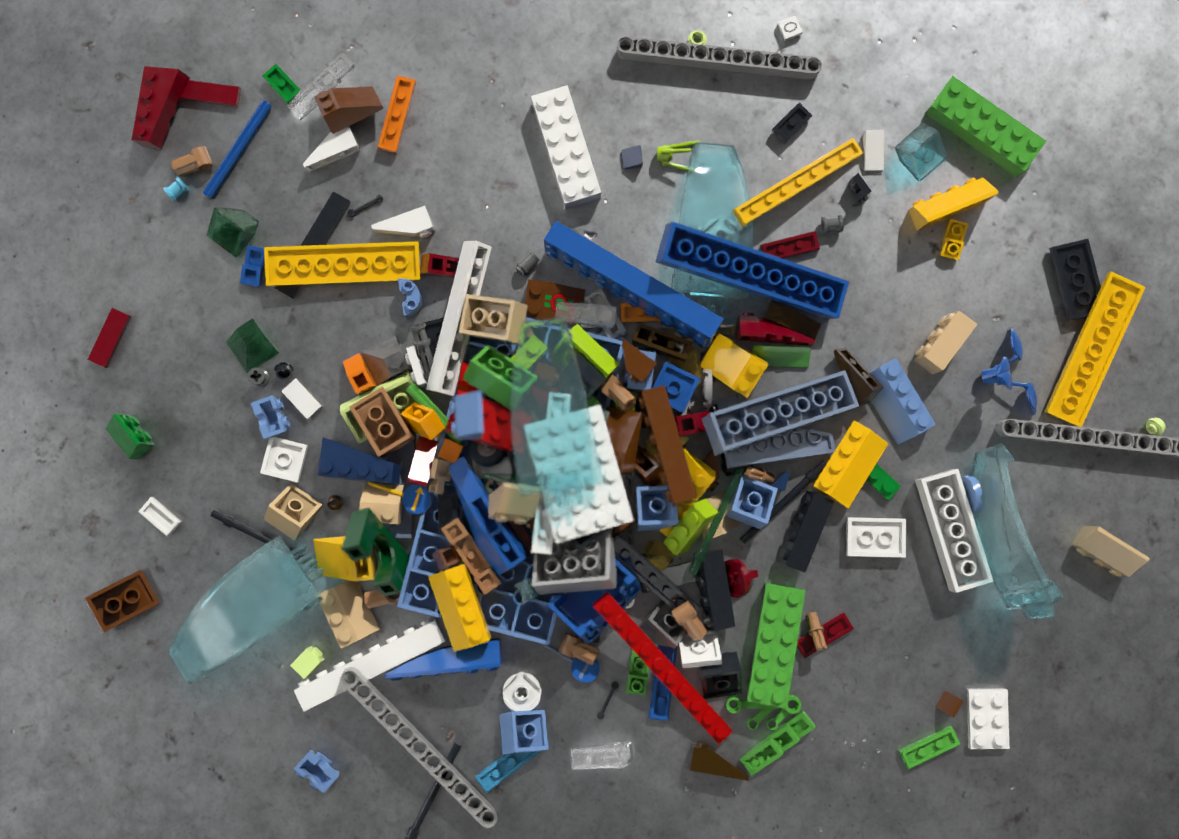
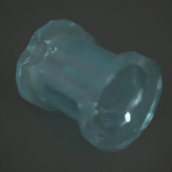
M530 577L514 585L521 594L522 603L538 596L530 583Z

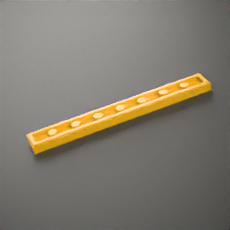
M852 138L738 206L732 212L740 225L744 227L864 153L855 139Z

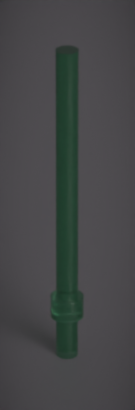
M737 467L717 510L719 513L713 519L699 551L696 550L693 557L695 558L688 573L696 576L701 563H704L707 557L706 552L745 469Z

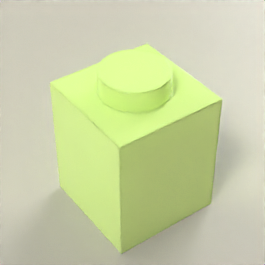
M310 646L290 666L305 679L325 659L318 648Z

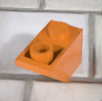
M361 353L343 361L347 377L356 394L361 395L377 387Z

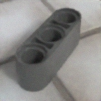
M692 561L659 569L677 586L696 581ZM639 580L642 593L653 592Z

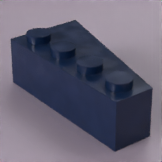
M323 437L317 476L399 485L401 465Z

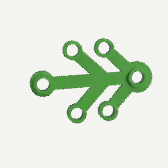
M748 679L747 682H746L747 688H748V684H749V679ZM789 695L788 703L794 701V706L790 708L787 705L786 709L747 700H739V698L732 696L726 700V708L731 713H738L741 709H761L755 717L747 720L746 724L750 730H756L761 721L773 709H781L774 718L770 717L766 720L767 728L769 730H776L778 724L788 714L794 715L800 711L801 701L797 696ZM736 701L737 705L730 707V702ZM751 721H756L754 727L749 726ZM770 721H775L774 727H769Z

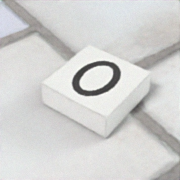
M796 15L777 24L784 41L800 36L803 33Z

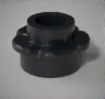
M280 362L274 367V371H276V375L280 379L290 378L294 370L293 366L287 362Z

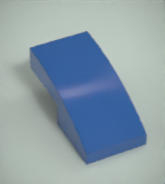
M247 245L240 283L260 287L265 269L264 248Z

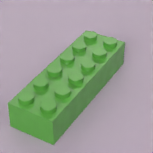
M954 76L948 80L925 112L929 117L1016 177H1019L1027 170L1046 143L1045 139Z
M765 583L746 696L747 701L787 709L805 590Z

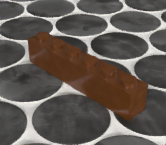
M665 385L643 390L638 400L640 408L644 409L646 416H644L646 428L650 427L651 435H649L651 446H655L657 451L654 456L656 464L661 465L662 472H660L662 484L666 483L668 491H665L667 502L671 503L672 507L696 502V491Z

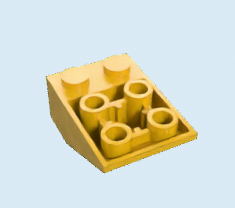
M345 536L313 539L320 576L350 581L374 580L377 571L374 546H372L370 557L352 561L342 550Z

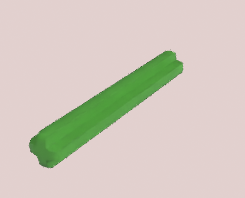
M411 384L406 390L408 394L418 404L433 409L446 428L448 418L416 384ZM445 432L453 441L457 442L458 444H462L465 441L456 440L454 435Z

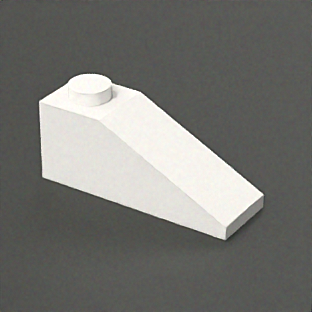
M350 126L334 134L330 132L303 163L308 172L360 151Z
M425 206L371 225L375 233L425 238L435 231Z

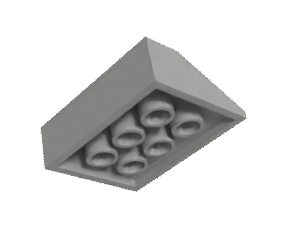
M612 528L580 551L570 540L555 543L553 537L552 554L534 553L532 587L539 595L616 588V562Z

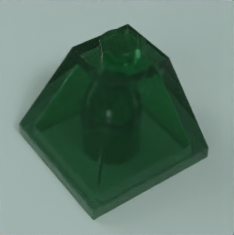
M215 207L206 236L237 258L254 237L259 221L245 210Z
M253 318L238 327L226 341L247 374L252 368L259 367L279 354V351L260 322Z

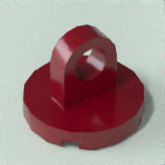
M733 558L725 561L730 596L739 598L747 595L750 591L751 579L759 577L758 570H748L739 559Z

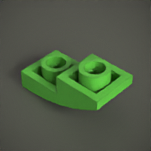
M634 651L631 653L626 693L645 695L649 667Z

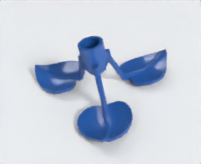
M1011 327L1009 329L1011 330L1013 357L1009 360L1007 357H1003L1001 364L995 365L991 369L982 370V380L984 385L997 383V385H1005L1009 390L1012 389V386L1024 387L1029 404L1033 410L1031 415H1036L1037 394L1031 382H1028V384L1013 382L1010 373L1009 363L1017 360V358L1020 361L1023 357L1021 340L1014 328Z

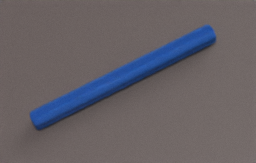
M264 100L261 101L205 187L204 195L211 199L215 196L272 108L270 103Z

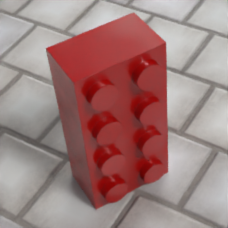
M458 390L457 396L467 394V392ZM482 398L483 435L481 439H472V441L521 456L527 442L522 426L533 423L535 415L517 409L512 411L502 404ZM450 413L445 432L452 434V422H455V414Z

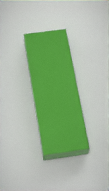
M948 726L898 751L906 768L909 770L961 744L953 727Z

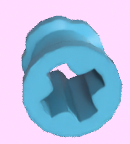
M176 177V181L169 187L163 188L174 202L177 201V197L184 191L190 190L179 177Z

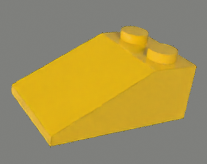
M718 333L699 366L703 369H711L714 377L748 398L766 370L768 362Z

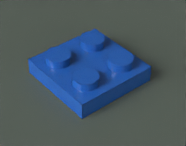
M665 362L653 388L665 385L671 408L683 414L700 378Z

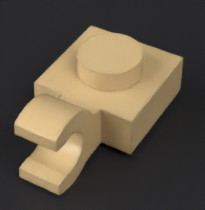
M433 459L430 478H434V480L429 485V492L443 494L445 481L450 482L451 474L448 467L453 464L452 462Z

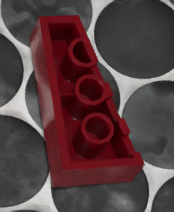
M144 66L132 141L142 147L161 149L170 128L168 125L172 116H175L177 111L175 107L178 100L182 99L185 83H188L190 80L188 75L180 69Z

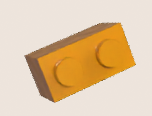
M413 402L400 414L412 432L430 440L436 438L445 428L433 409Z

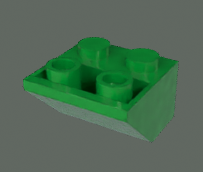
M115 413L105 429L129 459L139 458L154 446L151 441V435L141 429L139 426L140 422L135 416Z

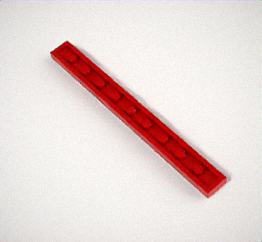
M606 591L592 606L718 744H721L733 732L732 729Z

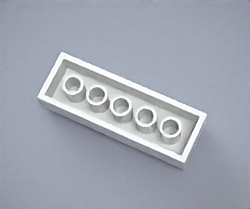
M568 85L531 96L535 115L565 209L600 199L601 190Z
M950 469L915 480L949 591L957 593L994 582L959 469Z

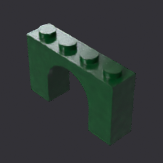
M369 507L353 511L342 550L352 561L370 557L372 546L374 545L378 556V570L374 586L383 596L401 593L409 555Z

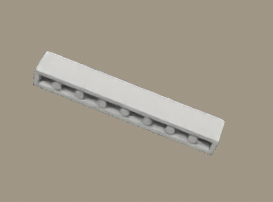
M464 241L426 387L428 391L454 396L469 338L468 335L459 333L466 294L480 295L492 248L479 241Z
M429 618L421 622V627L415 629L413 626L403 631L405 635L399 638L395 635L387 639V644L381 647L379 644H376L368 649L369 653L362 655L360 652L350 657L352 661L346 664L342 661L333 666L334 670L330 672L324 670L316 674V679L312 681L308 678L298 683L299 687L294 692L303 712L347 691L341 684L340 679L343 671L348 667H355L369 680L446 642L447 637L438 618L435 620ZM352 673L345 675V679L348 682H353L356 679Z

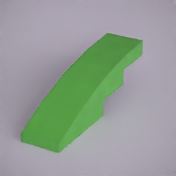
M803 710L740 758V761L749 773L754 775L781 757L784 751L798 743L799 739L815 729L816 725Z

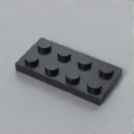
M1089 239L1050 247L1049 251L1067 321L1088 317L1101 288Z

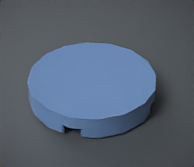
M970 475L962 476L961 479L972 514L979 513L983 507V501H980V496H982L981 486L975 477H970Z

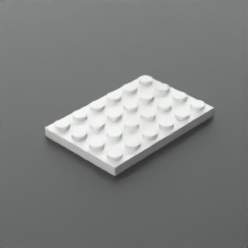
M601 405L522 426L555 543L633 521Z

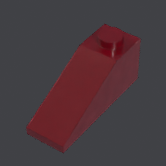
M432 253L423 254L421 256L420 274L455 278L459 258Z

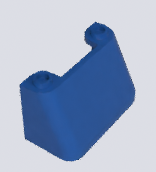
M616 559V588L567 592L566 594L556 593L551 597L548 604L587 644L594 641L609 625L592 605L607 591L624 609L641 589V584L636 577Z

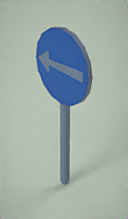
M541 643V645L572 662L571 672L576 680L588 683L595 680L598 676L600 666L597 659L591 665L578 658L568 657L558 652L551 645Z

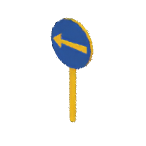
M371 481L369 482L371 486L402 496L403 506L410 513H424L431 505V494L424 486L413 485L403 493Z

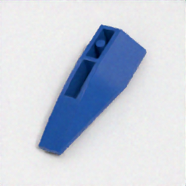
M463 456L450 465L448 468L474 541L495 574L499 576L526 559L530 554L508 521L497 522L496 519L489 518L490 493L467 458Z
M490 639V641L458 651H454L452 645L424 653L390 670L385 674V679L391 678V681L402 680V677L409 676L413 679L420 678L422 675L437 676L441 675V673L452 674L466 671V674L477 673L479 669L485 668L486 671L498 670L497 667H500L503 662L501 639Z

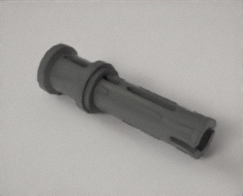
M418 323L410 326L409 331H412L415 341L413 344L414 347L418 348L428 382L433 363L429 347L431 340L426 334V324Z

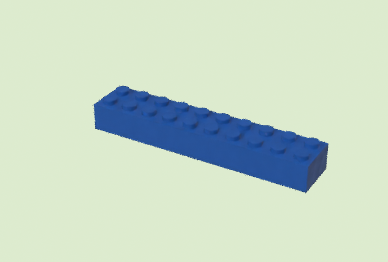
M555 221L545 236L544 247L549 258L560 260L566 268L570 270L573 268L583 278H590L595 281L598 287L602 289L607 288L615 297L626 299L627 303L632 307L643 309L647 316L651 318L655 316L661 320L660 322L664 326L677 329V333L681 336L692 338L693 342L698 346L708 348L720 329L723 318L558 221Z
M676 222L665 225L655 261L656 263L826 319H838L840 317L849 284L847 280Z

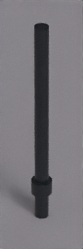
M824 460L813 470L810 469L805 474L806 477L772 508L769 521L808 484L818 479V475L827 464ZM752 526L740 540L746 544L761 529Z
M213 510L210 515L223 522V525L229 528L233 527L312 567H315L317 564V560L237 521L231 515H225L216 510Z
M454 743L446 758L449 763L453 764L462 746L461 744ZM449 771L443 772L441 776L445 778ZM435 780L413 825L409 826L405 839L417 838L420 832L419 828L441 787L437 780Z

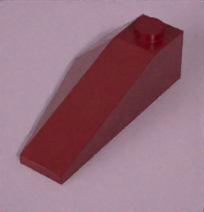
M743 312L742 315L737 317L736 340L812 346L815 344L814 339L762 317L754 316V313Z

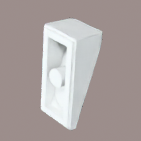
M866 130L862 134L864 171H883L884 130Z

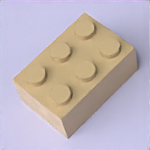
M466 294L459 333L472 337L520 344L528 305L514 300Z
M959 310L954 313L950 312L947 316L944 315L938 322L939 328L936 331L933 330L928 335L926 345H922L915 353L917 357L914 359V362L930 374H935L945 369L978 325Z

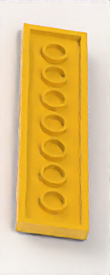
M418 241L264 247L266 286L398 281V279L421 280Z
M1112 271L1107 273L1047 404L1045 413L1074 426H1083L1143 295L1145 286Z

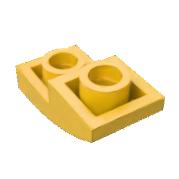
M948 219L940 256L955 260L960 259L965 243L963 240L969 223Z

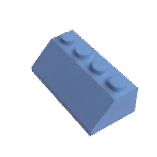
M897 358L870 372L884 387L871 403L896 445L936 425Z

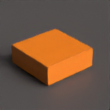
M445 438L438 457L455 463L458 461L464 445Z

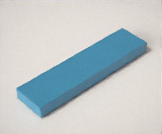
M541 751L502 755L478 773L475 779L487 793Z

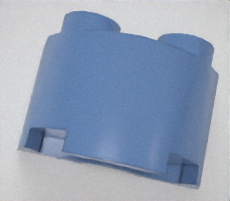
M398 279L400 292H402L403 296H407L406 301L402 303L404 316L407 319L413 318L423 306V296L411 280Z
M272 395L251 403L254 414L259 421V428L263 439L285 432L290 427V421L287 416L284 417L282 411L284 404L281 398L276 399Z
M312 749L294 768L298 777L302 779L307 777L311 780V787L323 793L340 776L339 771H335L331 767L333 763L320 752L314 754Z

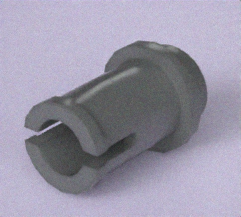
M530 252L521 264H517L516 270L523 277L529 275V271L540 259L533 252Z

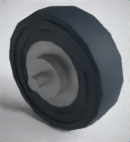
M475 441L471 443V456L482 467L495 466L505 457V451Z

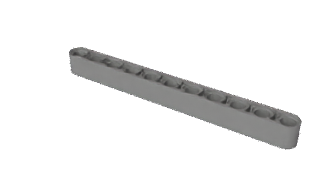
M629 36L621 37L617 43L618 57L631 61L805 80L815 79L822 68L821 60L812 56ZM626 45L630 49L624 51L621 49V47ZM647 48L649 51L643 53L639 49ZM663 49L667 54L662 55L658 51ZM677 52H684L686 56L680 57L677 55ZM696 54H702L704 58L699 59L696 57ZM721 56L723 60L717 61L714 57ZM733 58H739L742 62L736 63ZM752 60H758L760 64L755 65L752 63ZM770 62H776L779 66L773 67ZM789 64H795L797 69H792ZM808 66L815 67L816 71L809 70Z
M1017 419L1001 420L995 427L997 434L1006 438L1179 458L1177 450L1179 438ZM1006 423L1010 426L1009 433L1004 429ZM1025 426L1029 428L1028 435L1024 433L1023 429ZM1044 428L1048 431L1047 437L1043 435ZM1063 430L1067 433L1066 439L1062 437ZM1082 433L1086 435L1085 441L1081 439ZM1101 435L1105 438L1104 443L1100 441ZM1121 437H1122L1123 440H1124V444H1123V445H1121L1120 442H1119V440H1120ZM1139 440L1143 442L1142 448L1139 446ZM1158 442L1162 445L1161 450L1158 448Z
M355 667L346 668L341 675V684L483 827H493L497 822L495 808ZM352 673L356 679L353 682H348L345 679V675ZM366 687L370 693L367 696H362L359 693V689ZM380 701L384 707L376 710L372 704ZM390 715H394L397 718V721L393 724L386 720ZM407 729L411 732V735L405 738L401 736L400 732ZM421 743L425 748L422 751H416L414 746ZM431 757H435L439 761L435 765H430L428 760ZM445 771L452 773V776L448 779L443 778L441 775ZM458 785L466 787L465 791L461 793L457 792L455 788ZM472 799L479 800L477 806H471L469 802ZM486 813L493 814V817L489 820H485L483 818V815Z

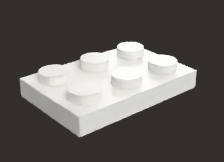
M846 517V556L906 557V519Z
M1005 688L966 689L968 748L1010 749L1008 690Z

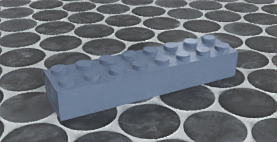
M844 370L710 413L702 418L714 454L717 456L849 412L859 407L847 373Z

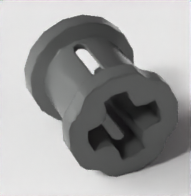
M842 215L834 218L822 217V233L827 234L830 231L843 232L844 222Z
M252 368L247 374L248 381L254 385L265 386L269 382V374L260 368ZM259 374H261L262 377H260V378H258V380H256L255 378H256L257 376H259Z

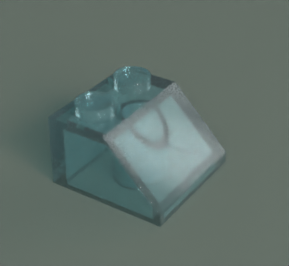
M924 123L920 124L894 147L899 161L919 182L948 158L938 130Z

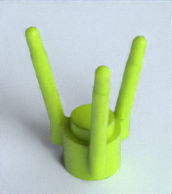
M700 141L658 146L657 162H662V166H670L694 173V169L669 162V160H672L673 153L691 152L690 148H675L700 144Z

